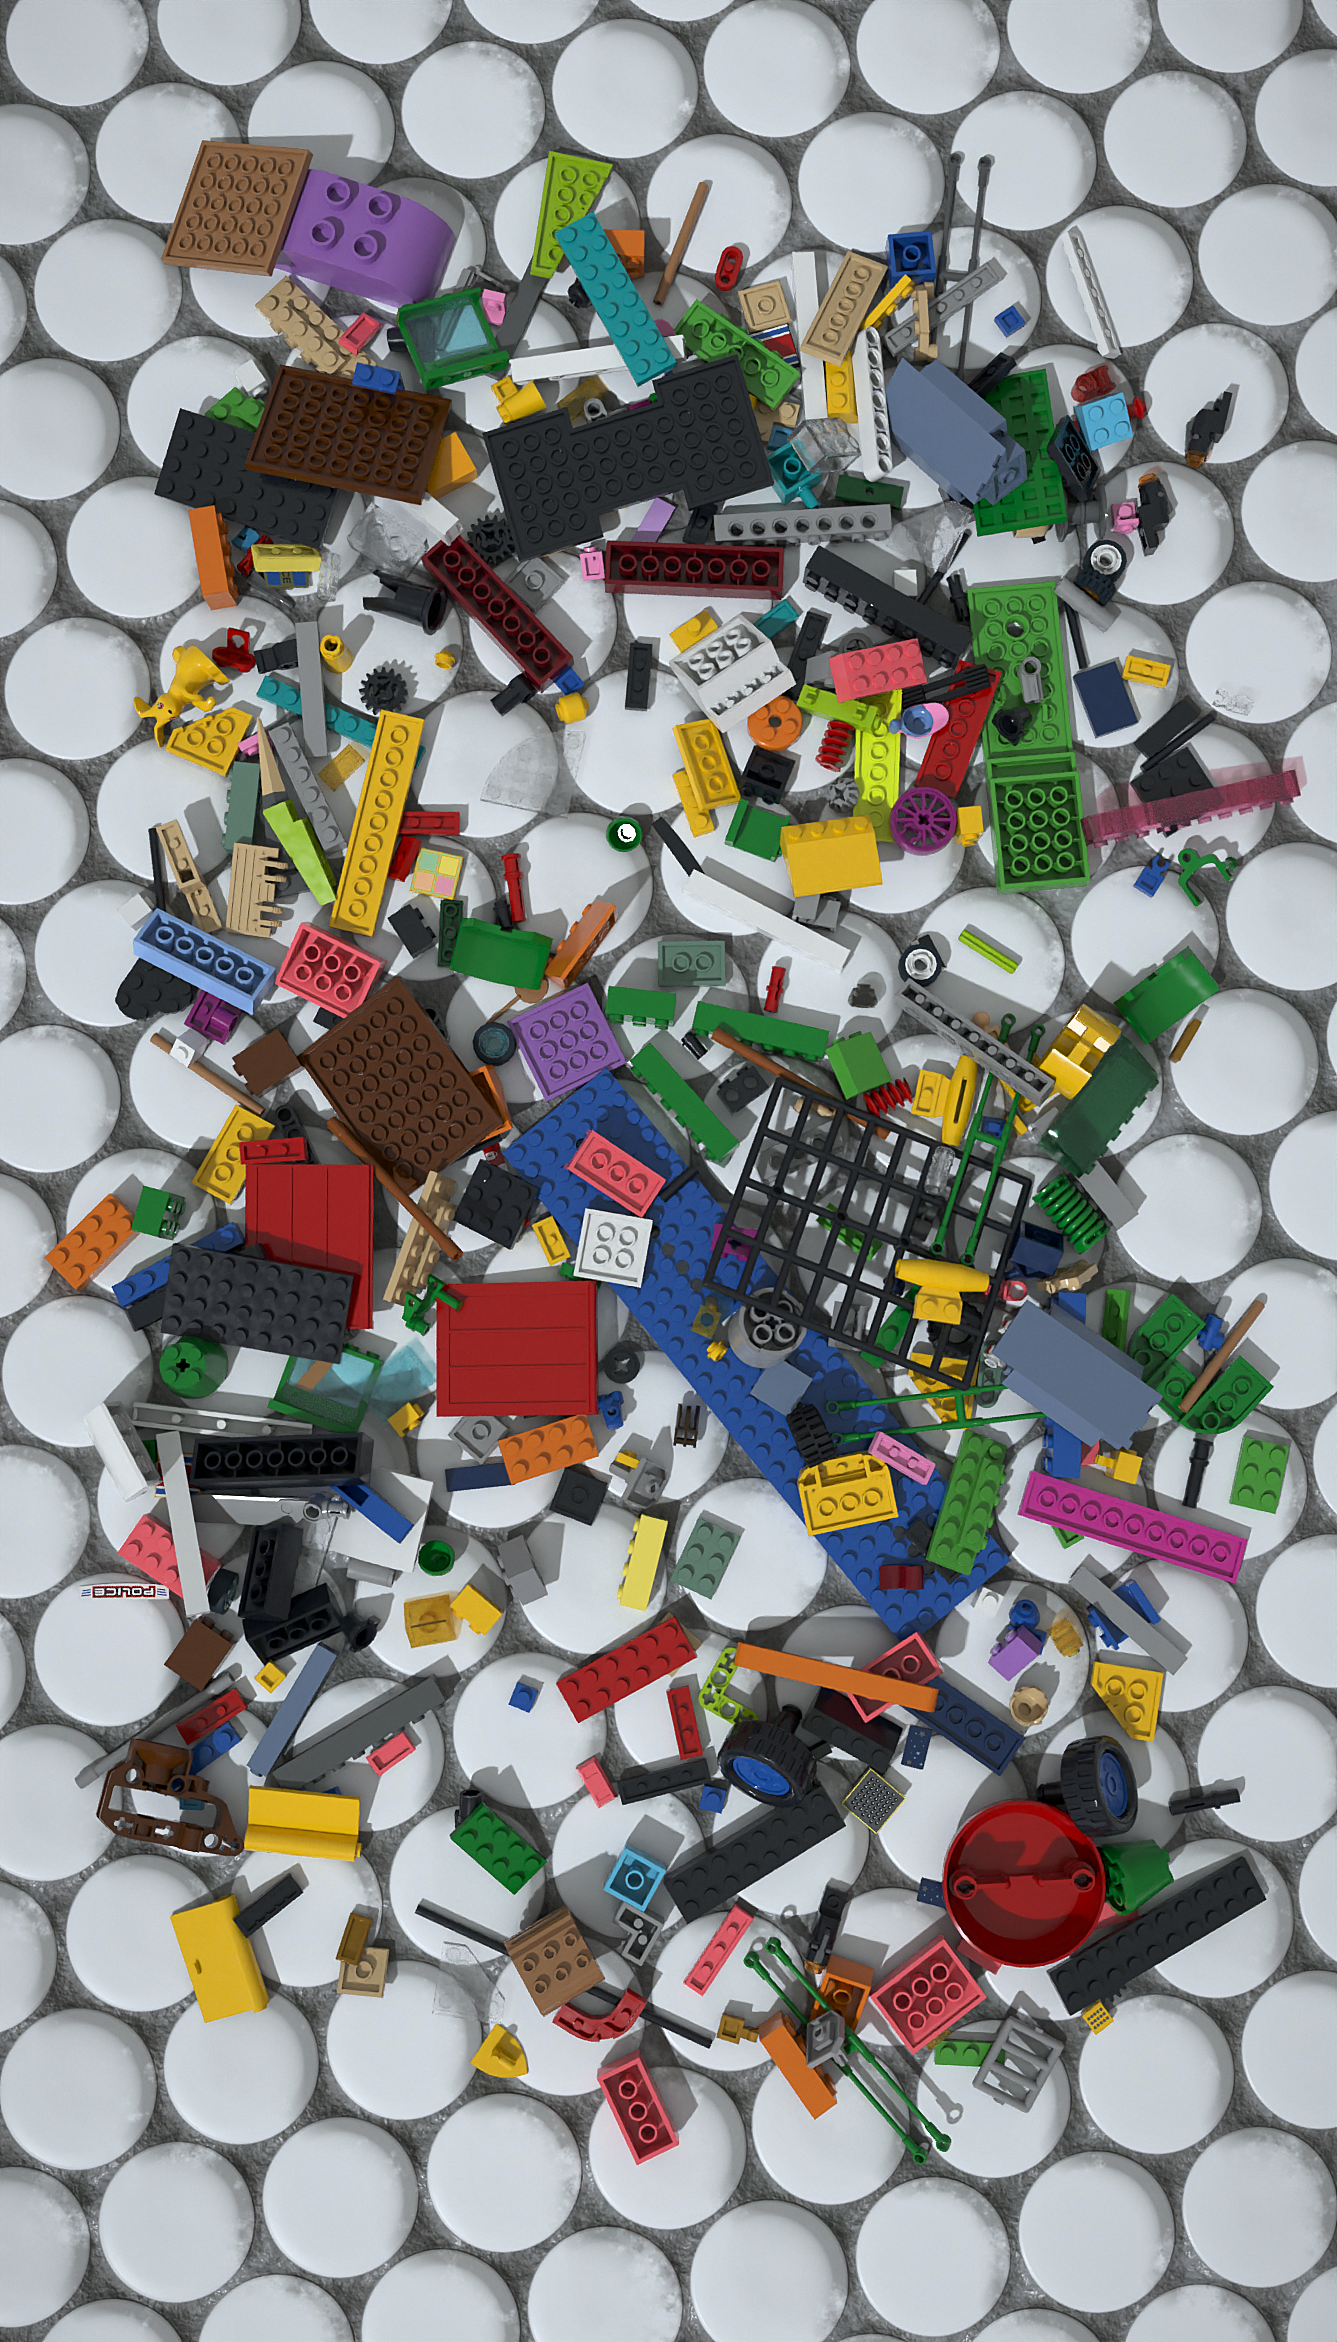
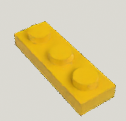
M905 274L863 321L860 328L864 330L872 326L879 331L883 325L882 321L887 316L890 317L895 313L898 308L897 304L903 298L906 299L914 290L912 287L915 283Z
M686 770L672 774L693 838L714 832L715 829L709 811H699Z

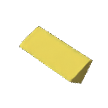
M301 544L251 545L256 572L319 571L321 556L316 549Z

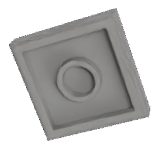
M538 557L522 562L508 576L504 583L536 614L565 583V579Z
M463 1416L448 1436L482 1465L499 1446L497 1441L506 1438L512 1430L496 1416Z

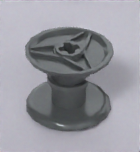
M1103 483L1096 485L1093 501H1085L1083 503H1080L1079 500L1077 502H1068L1066 491L1063 487L1067 522L1055 524L1058 541L1063 542L1065 540L1068 525L1077 524L1078 527H1083L1084 524L1093 523L1096 537L1103 540L1107 527V499Z

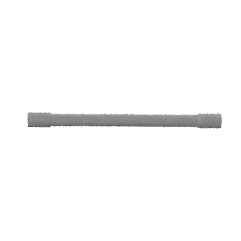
M227 1671L211 1682L208 1687L134 1738L147 1741L152 1740L210 1698L233 1685L235 1679ZM130 1741L96 1765L89 1767L76 1776L75 1782L81 1789L85 1788L98 1779L101 1774L126 1758Z

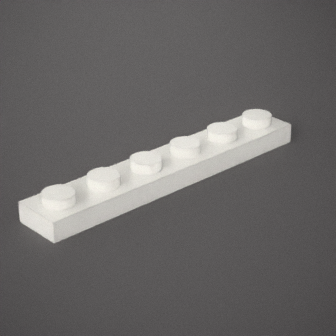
M1067 231L1061 235L1062 247L1068 256L1070 271L1075 276L1077 291L1084 302L1083 308L1089 317L1090 329L1096 337L1097 349L1102 357L1115 359L1121 353L1080 234Z

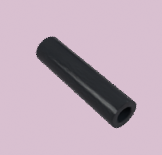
M691 1165L662 1190L658 1196L666 1203L698 1175L699 1172Z

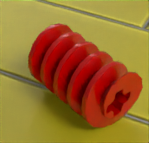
M830 721L827 724L828 730L824 733L826 738H823L821 741L823 746L819 747V754L816 755L815 760L822 767L830 771L840 772L841 769L836 766V763L843 764L844 761L839 758V755L846 756L847 752L842 747H849L850 744L845 739H852L853 736L848 731H855V729L841 721Z
M904 1077L903 1082L900 1079H896L895 1086L891 1082L887 1083V1090L883 1086H879V1094L874 1089L870 1091V1096L867 1093L862 1094L868 1112L874 1113L878 1117H880L881 1109L885 1114H888V1106L895 1111L896 1103L905 1107V1099L910 1104L913 1103L912 1092Z

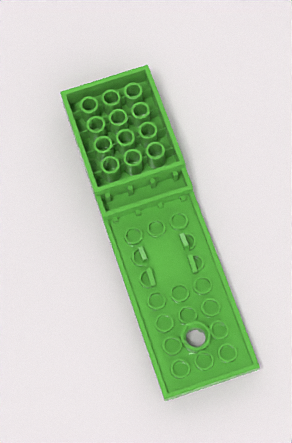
M1055 581L973 588L966 591L970 614V632L973 633L971 639L973 663L976 665L985 664L989 669L1002 672L1001 680L981 732L997 894L1086 887L1090 882L1080 777L1072 746L1057 595L1053 592L1056 586ZM1016 622L1023 628V634L1018 637L1011 636L1007 631V626L1010 623ZM1035 657L1041 663L1040 677L1044 701L1028 705L1023 704L1021 682L1017 675V668L1025 658ZM1024 665L1027 673H1034L1032 666ZM1022 705L1031 712L1032 721L1023 730L1025 733L1023 740L1017 746H1013L998 732L997 728L992 724V719L999 709L1005 711Z

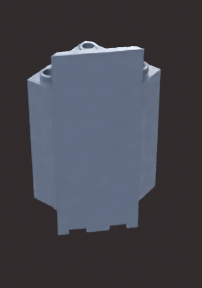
M902 357L885 389L891 441L901 452L958 503L967 498L970 502L976 504L982 498H985L992 505H995L1028 479L1025 449L1007 434L1006 419L939 360H934L919 372Z
M1027 1299L992 1350L993 1355L1007 1364L1002 1371L1005 1375L1001 1384L1091 1448L1102 1438L1117 1450L1122 1446L1128 1450L1133 1443L1134 1434L1138 1430H1142L1151 1416L1148 1414L1149 1411L1163 1397V1395L1141 1380L1144 1366L1055 1303L1049 1310L1046 1308L1042 1310Z

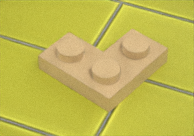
M759 400L757 401L754 414L763 444L768 445L773 425L795 429L800 405L782 401L777 409L773 411Z

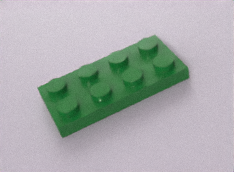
M483 1802L449 1835L454 1843L513 1895L547 1863L546 1858Z

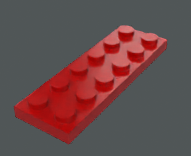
M959 660L954 675L978 665ZM987 668L991 687L943 703L949 714L948 723L942 729L932 734L914 787L934 788L944 793L948 798L957 800L1001 680L1002 672ZM965 680L950 685L948 692L965 687Z
M673 1616L558 1680L556 1685L576 1721L580 1723L697 1658L698 1655L676 1616Z

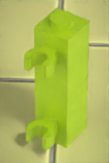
M804 684L796 704L801 712L829 721H841L851 725L856 730L874 735L876 729L880 728L883 719L877 707L855 700L838 703L837 694Z

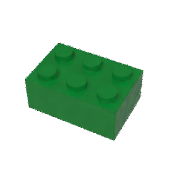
M609 986L605 1011L606 1018L613 1024H624V1021L633 1022V1026L646 1027V1024L655 1025L656 1029L668 1030V1026L673 1027L676 994Z
M143 1185L131 1230L173 1241L174 1236L178 1235L180 1229L179 1217L183 1215L186 1208L185 1197Z

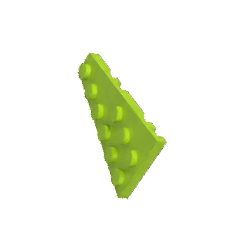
M549 151L530 275L552 279L565 256L554 233L588 214L611 173L613 164Z

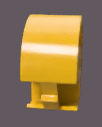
M1083 1003L1053 1040L1036 1068L1055 1081L1054 1089L1071 1100L1092 1076L1090 1073L1099 1063L1110 1045L1116 1042L1121 1029Z

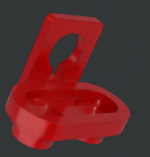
M229 627L227 631V647L213 649L212 659L220 667L230 666L237 668L242 673L250 672L256 665L254 655L249 653L250 633ZM234 635H239L244 639V644L240 648L236 647V643L233 640Z

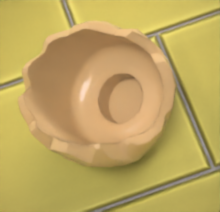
M1025 1686L1014 1691L1009 1703L1013 1720L1027 1727L1042 1724V1720L1048 1712V1698L1045 1696V1692L1036 1686Z

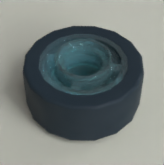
M490 1022L481 1026L476 1031L473 1038V1049L483 1063L500 1066L513 1057L516 1049V1040L507 1026L498 1022ZM492 1039L500 1040V1046L497 1049L489 1048V1042Z
M224 1568L218 1570L207 1594L210 1611L221 1615L228 1611L237 1591L239 1583L238 1573Z

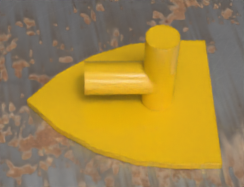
M496 2023L470 2063L489 2075L501 2078L518 2077L528 2074L526 2058L521 2046L512 2034Z

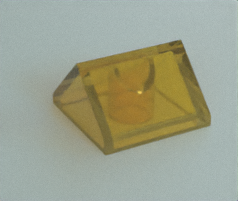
M449 1594L404 1602L405 1630L411 1648L457 1640Z

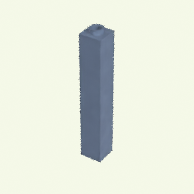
M322 1641L316 1645L246 1765L251 1768L250 1771L254 1775L267 1777L339 1656V1651Z

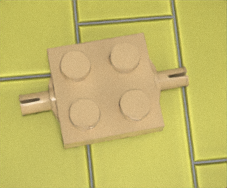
M1082 1259L1072 1266L1057 1268L1054 1276L1043 1278L1037 1282L1038 1290H1047L1048 1293L1058 1292L1062 1288H1068L1070 1291L1077 1290L1082 1287L1084 1282L1090 1281L1091 1277L1098 1272L1096 1263L1088 1264L1086 1260Z

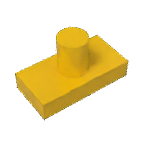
M704 610L671 632L669 637L679 651L683 653L717 630L718 626L707 610Z

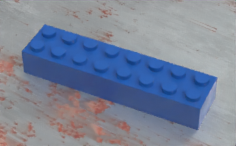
M1051 1293V1297L1047 1299L1048 1310L1055 1303L1085 1325L1086 1293ZM1043 1417V1424H1046V1434L1042 1436V1447H1046L1045 1456H1042L1041 1469L1045 1470V1475L1051 1477L1080 1478L1081 1440L1051 1418Z

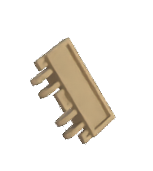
M234 842L225 932L270 938L271 928L262 927V925L282 926V922L279 920L263 919L264 911L276 914L283 913L282 907L264 905L265 902L274 903L276 884L267 883V880L286 882L287 879L283 875L267 874L268 866L279 869L288 868V863L269 860V857L279 858V848Z

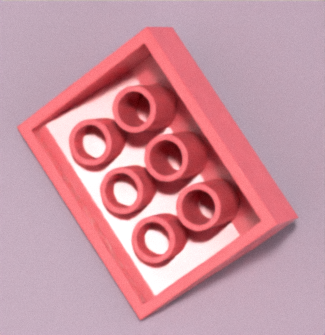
M302 922L274 984L342 1018H346L368 1000L379 981L387 960L310 922Z
M942 1933L872 1986L869 1992L870 1998L912 2055L987 1998Z

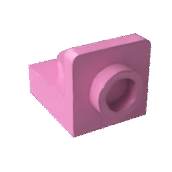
M484 289L482 295L483 312L487 322L501 326L507 309L506 294Z
M1134 502L1112 504L1110 508L1113 532L1129 534L1136 530L1139 525V518H1136Z
M596 546L583 547L584 551L579 552L583 581L605 578L601 549H597Z
M258 733L238 743L245 757L248 755L255 756L259 753ZM268 736L267 738L272 750L275 748V746L271 741L270 737Z

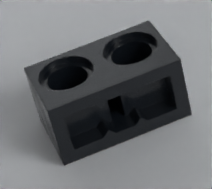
M745 1066L736 1073L737 1078L732 1081L727 1079L718 1086L720 1090L717 1091V1096L732 1116L769 1089V1086L754 1066L751 1068ZM747 1077L756 1079L757 1085L754 1088H748L744 1084V1080ZM729 1090H735L739 1098L735 1101H730L727 1099L726 1093Z

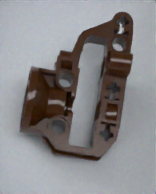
M131 1738L126 1759L106 1773L96 1811V1817L111 1832L130 1839L173 1846L197 1853L205 1852L223 1856H237L244 1849V1840L236 1834L227 1804L223 1800L207 1793L210 1781L204 1780L203 1777L189 1774L195 1751ZM135 1769V1779L128 1782L126 1779L127 1772ZM180 1778V1788L173 1790L171 1787L173 1780ZM114 1786H121L142 1791L147 1790L163 1795L214 1804L217 1809L213 1827H207L195 1823H186L109 1808ZM122 1820L128 1823V1826L119 1825L117 1828L114 1822ZM156 1828L162 1830L166 1828L169 1830L168 1834L162 1835L158 1832H155ZM209 1834H213V1843L206 1846L205 1838ZM222 1840L226 1842L234 1841L236 1843L235 1846L228 1847L222 1844Z

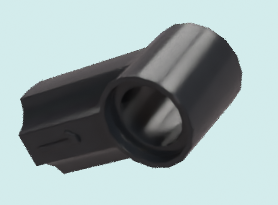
M521 673L509 682L508 687L492 698L490 702L503 717L518 704L529 701L537 693V690L526 676Z

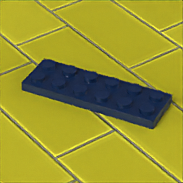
M939 1676L925 1684L939 1689L934 1713L901 1706L999 1776H1001L1026 1739L1019 1732Z

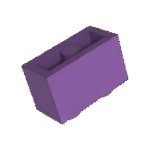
M1022 1625L1016 1631L1012 1629L1006 1635L1005 1641L1002 1644L998 1642L990 1650L992 1655L988 1663L1009 1682L1039 1655L1043 1643Z

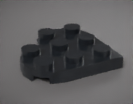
M139 958L121 983L115 1002L119 1010L126 1017L135 1021L152 1018L159 1011L167 1015L183 1012L193 999V988L191 983Z

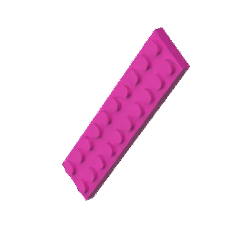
M1034 1471L1029 1472L1017 1513L1019 1516L1234 1584L1237 1581L1248 1539Z

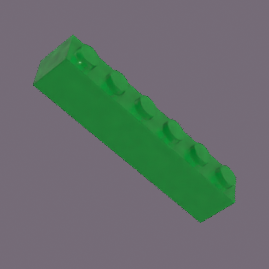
M700 1001L697 1002L692 1030L696 1031L695 1034L698 1036L708 1037L718 1027L749 1047H752V1044L761 1046V1050L774 1052V1049L781 1050L783 1055L796 1057V1054L803 1055L805 1060L818 1062V1059H823L829 1035L828 1030Z
M651 1043L630 1060L632 1065L631 1071L637 1078L642 1076L646 1080V1088L653 1095L657 1093L662 1098L660 1101L662 1106L668 1112L672 1110L677 1115L674 1119L682 1128L688 1127L692 1132L689 1134L697 1145L700 1143L706 1148L704 1152L712 1161L716 1159L721 1163L740 1146L739 1141Z

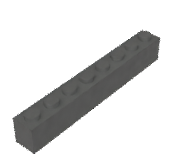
M432 1674L276 1767L272 1773L281 1789L304 1791L306 1789L304 1785L312 1781L315 1784L326 1777L324 1773L331 1769L333 1772L341 1769L346 1765L344 1761L351 1757L353 1760H356L366 1753L364 1749L371 1745L373 1748H376L384 1743V1737L392 1733L393 1736L398 1735L405 1730L404 1725L411 1721L413 1724L418 1723L425 1718L424 1713L432 1710L433 1713L445 1706L444 1701H446L448 1696L436 1675Z

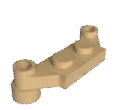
M924 282L923 284L914 285L912 287L914 290L910 294V298L915 299L912 303L913 314H917V321H914V335H918V347H914V361L927 360V363H931L937 359L938 355L937 344H929L928 300H933L934 285L933 282Z

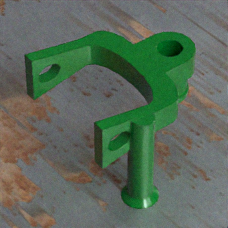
M1192 848L1183 849L1178 854V861L1185 870L1180 875L1178 883L1195 907L1203 902L1188 886V881L1199 868L1208 863H1213L1227 882L1235 878L1229 871L1237 866V861L1234 857H1228L1223 862L1215 854H1208L1201 858L1198 852ZM1187 854H1190L1191 860L1187 858Z
M430 1274L428 1276L427 1295L423 1300L409 1291L405 1293L402 1319L406 1321L405 1326L413 1332L417 1331L422 1336H425L431 1328V1323L423 1319L425 1313L434 1305L436 1297L453 1307L456 1312L462 1308L464 1301L460 1302L441 1290L445 1282Z

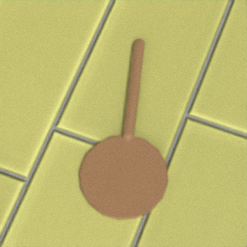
M544 976L539 990L514 987L517 996L486 1023L494 1022L519 999L529 1004L542 1000L548 989Z

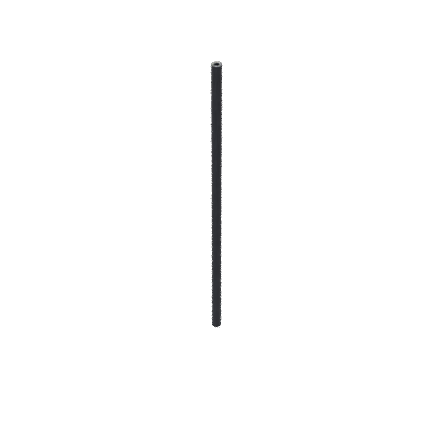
M418 1904L415 1914L510 1957L505 1944ZM593 1986L585 1991L615 2006L621 1999V1997L597 1986ZM643 2009L639 2017L708 2049L711 2047L712 2039L647 2009Z

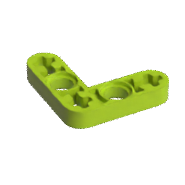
M728 1646L721 1652L698 1695L699 1703L703 1708L733 1725L743 1721L740 1717H738V1721L734 1720L739 1713V1708L743 1709L741 1715L745 1717L752 1715V1720L759 1721L755 1711L724 1694L738 1666L734 1665V1661H731L728 1665V1668L732 1669L731 1672L725 1667L719 1666L720 1662L723 1665L727 1662L726 1653L731 1654L733 1651L736 1655L737 1648ZM717 1671H722L726 1674V1681L722 1684H718L713 1680V1676ZM709 1683L715 1688L721 1689L720 1692H717L716 1689L713 1692L712 1697L715 1699L713 1702H704L703 1694L708 1695L712 1689L708 1686ZM732 1703L735 1706V1712L732 1715H725L722 1712L724 1704Z

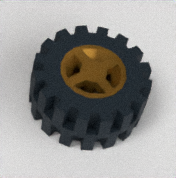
M1083 568L1074 581L1075 585L1087 592L1101 606H1105L1116 591L1115 584L1111 582V579L1107 578L1105 574H1101L1100 571H1095L1093 568Z

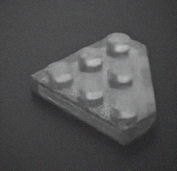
M950 501L894 525L886 547L942 573H947L974 510L956 501Z
M444 1941L432 2014L501 2025L505 2002L502 1993L466 1944Z

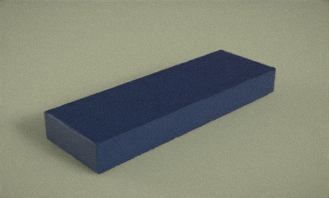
M504 1463L445 1469L447 1492L511 1485Z

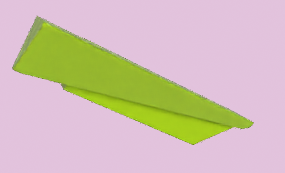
M292 799L263 810L265 818L319 905H325L337 900L333 886L336 885V879L309 817L299 820Z

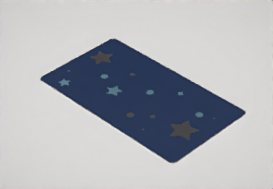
M910 1725L901 1765L923 1770L931 1739V1730Z
M922 1878L917 1901L946 1908L942 1883Z

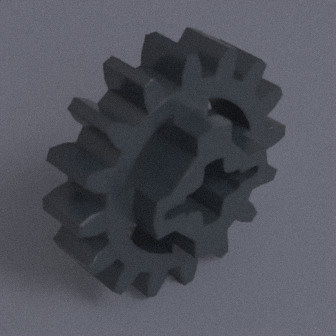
M488 515L485 516V521L478 518L477 526L471 524L473 532H467L470 539L467 543L481 558H484L486 564H488L489 560H493L495 565L498 558L504 562V555H511L509 548L515 547L509 525L505 526L506 520L504 518L499 522L497 515L493 517V520H490ZM502 533H504L506 537L505 543L501 539ZM477 537L481 540L480 547L477 545Z
M382 667L381 672H378L376 668L373 669L374 675L372 676L367 673L368 680H361L364 688L359 689L360 694L364 695L360 699L362 703H366V709L370 710L373 708L372 712L374 715H377L381 710L394 712L396 708L401 711L400 703L406 704L407 702L403 696L408 695L407 689H403L407 684L405 681H401V674L399 673L395 676L394 669H391L388 673L385 667ZM371 686H372V687H373V693L371 694V697H370V696H369V691H370V688H371ZM398 686V695L395 697L394 691L397 690L396 687ZM383 689L384 691H387L388 693H387V694H384V693H380V691Z

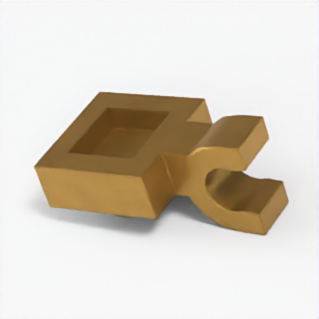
M723 2012L716 2038L739 2044L740 2038L756 2043L759 2031L758 2028L744 2026V2018Z

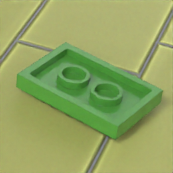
M1243 1437L1229 1503L1276 1514L1289 1447Z

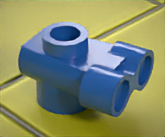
M1207 1312L1204 1320L1206 1325L1196 1336V1340L1199 1341L1198 1345L1209 1351L1212 1348L1219 1350L1224 1341V1333L1219 1331L1224 1319L1219 1318L1216 1314Z
M615 1391L609 1395H599V1409L602 1410L607 1428L619 1429L624 1425L621 1406L624 1403L622 1392Z

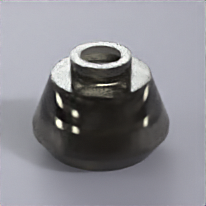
M857 984V988L852 989L847 1002L852 1007L874 1008L878 1004L875 990L871 989L869 984Z

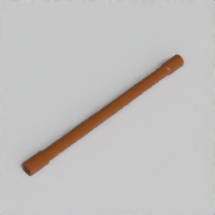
M716 1027L710 1039L735 1051L777 1077L785 1078L839 1100L738 1041L724 1030ZM844 1113V1116L866 1128V1121ZM876 1126L873 1134L885 1140L890 1131Z
M337 1117L330 1118L326 1123L328 1129L364 1165H374V1176L432 1236L452 1261L458 1260L463 1254L458 1245L450 1237L446 1236L349 1133V1130Z

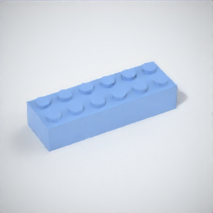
M156 908L133 940L134 955L251 1015L254 1014L275 982V967Z

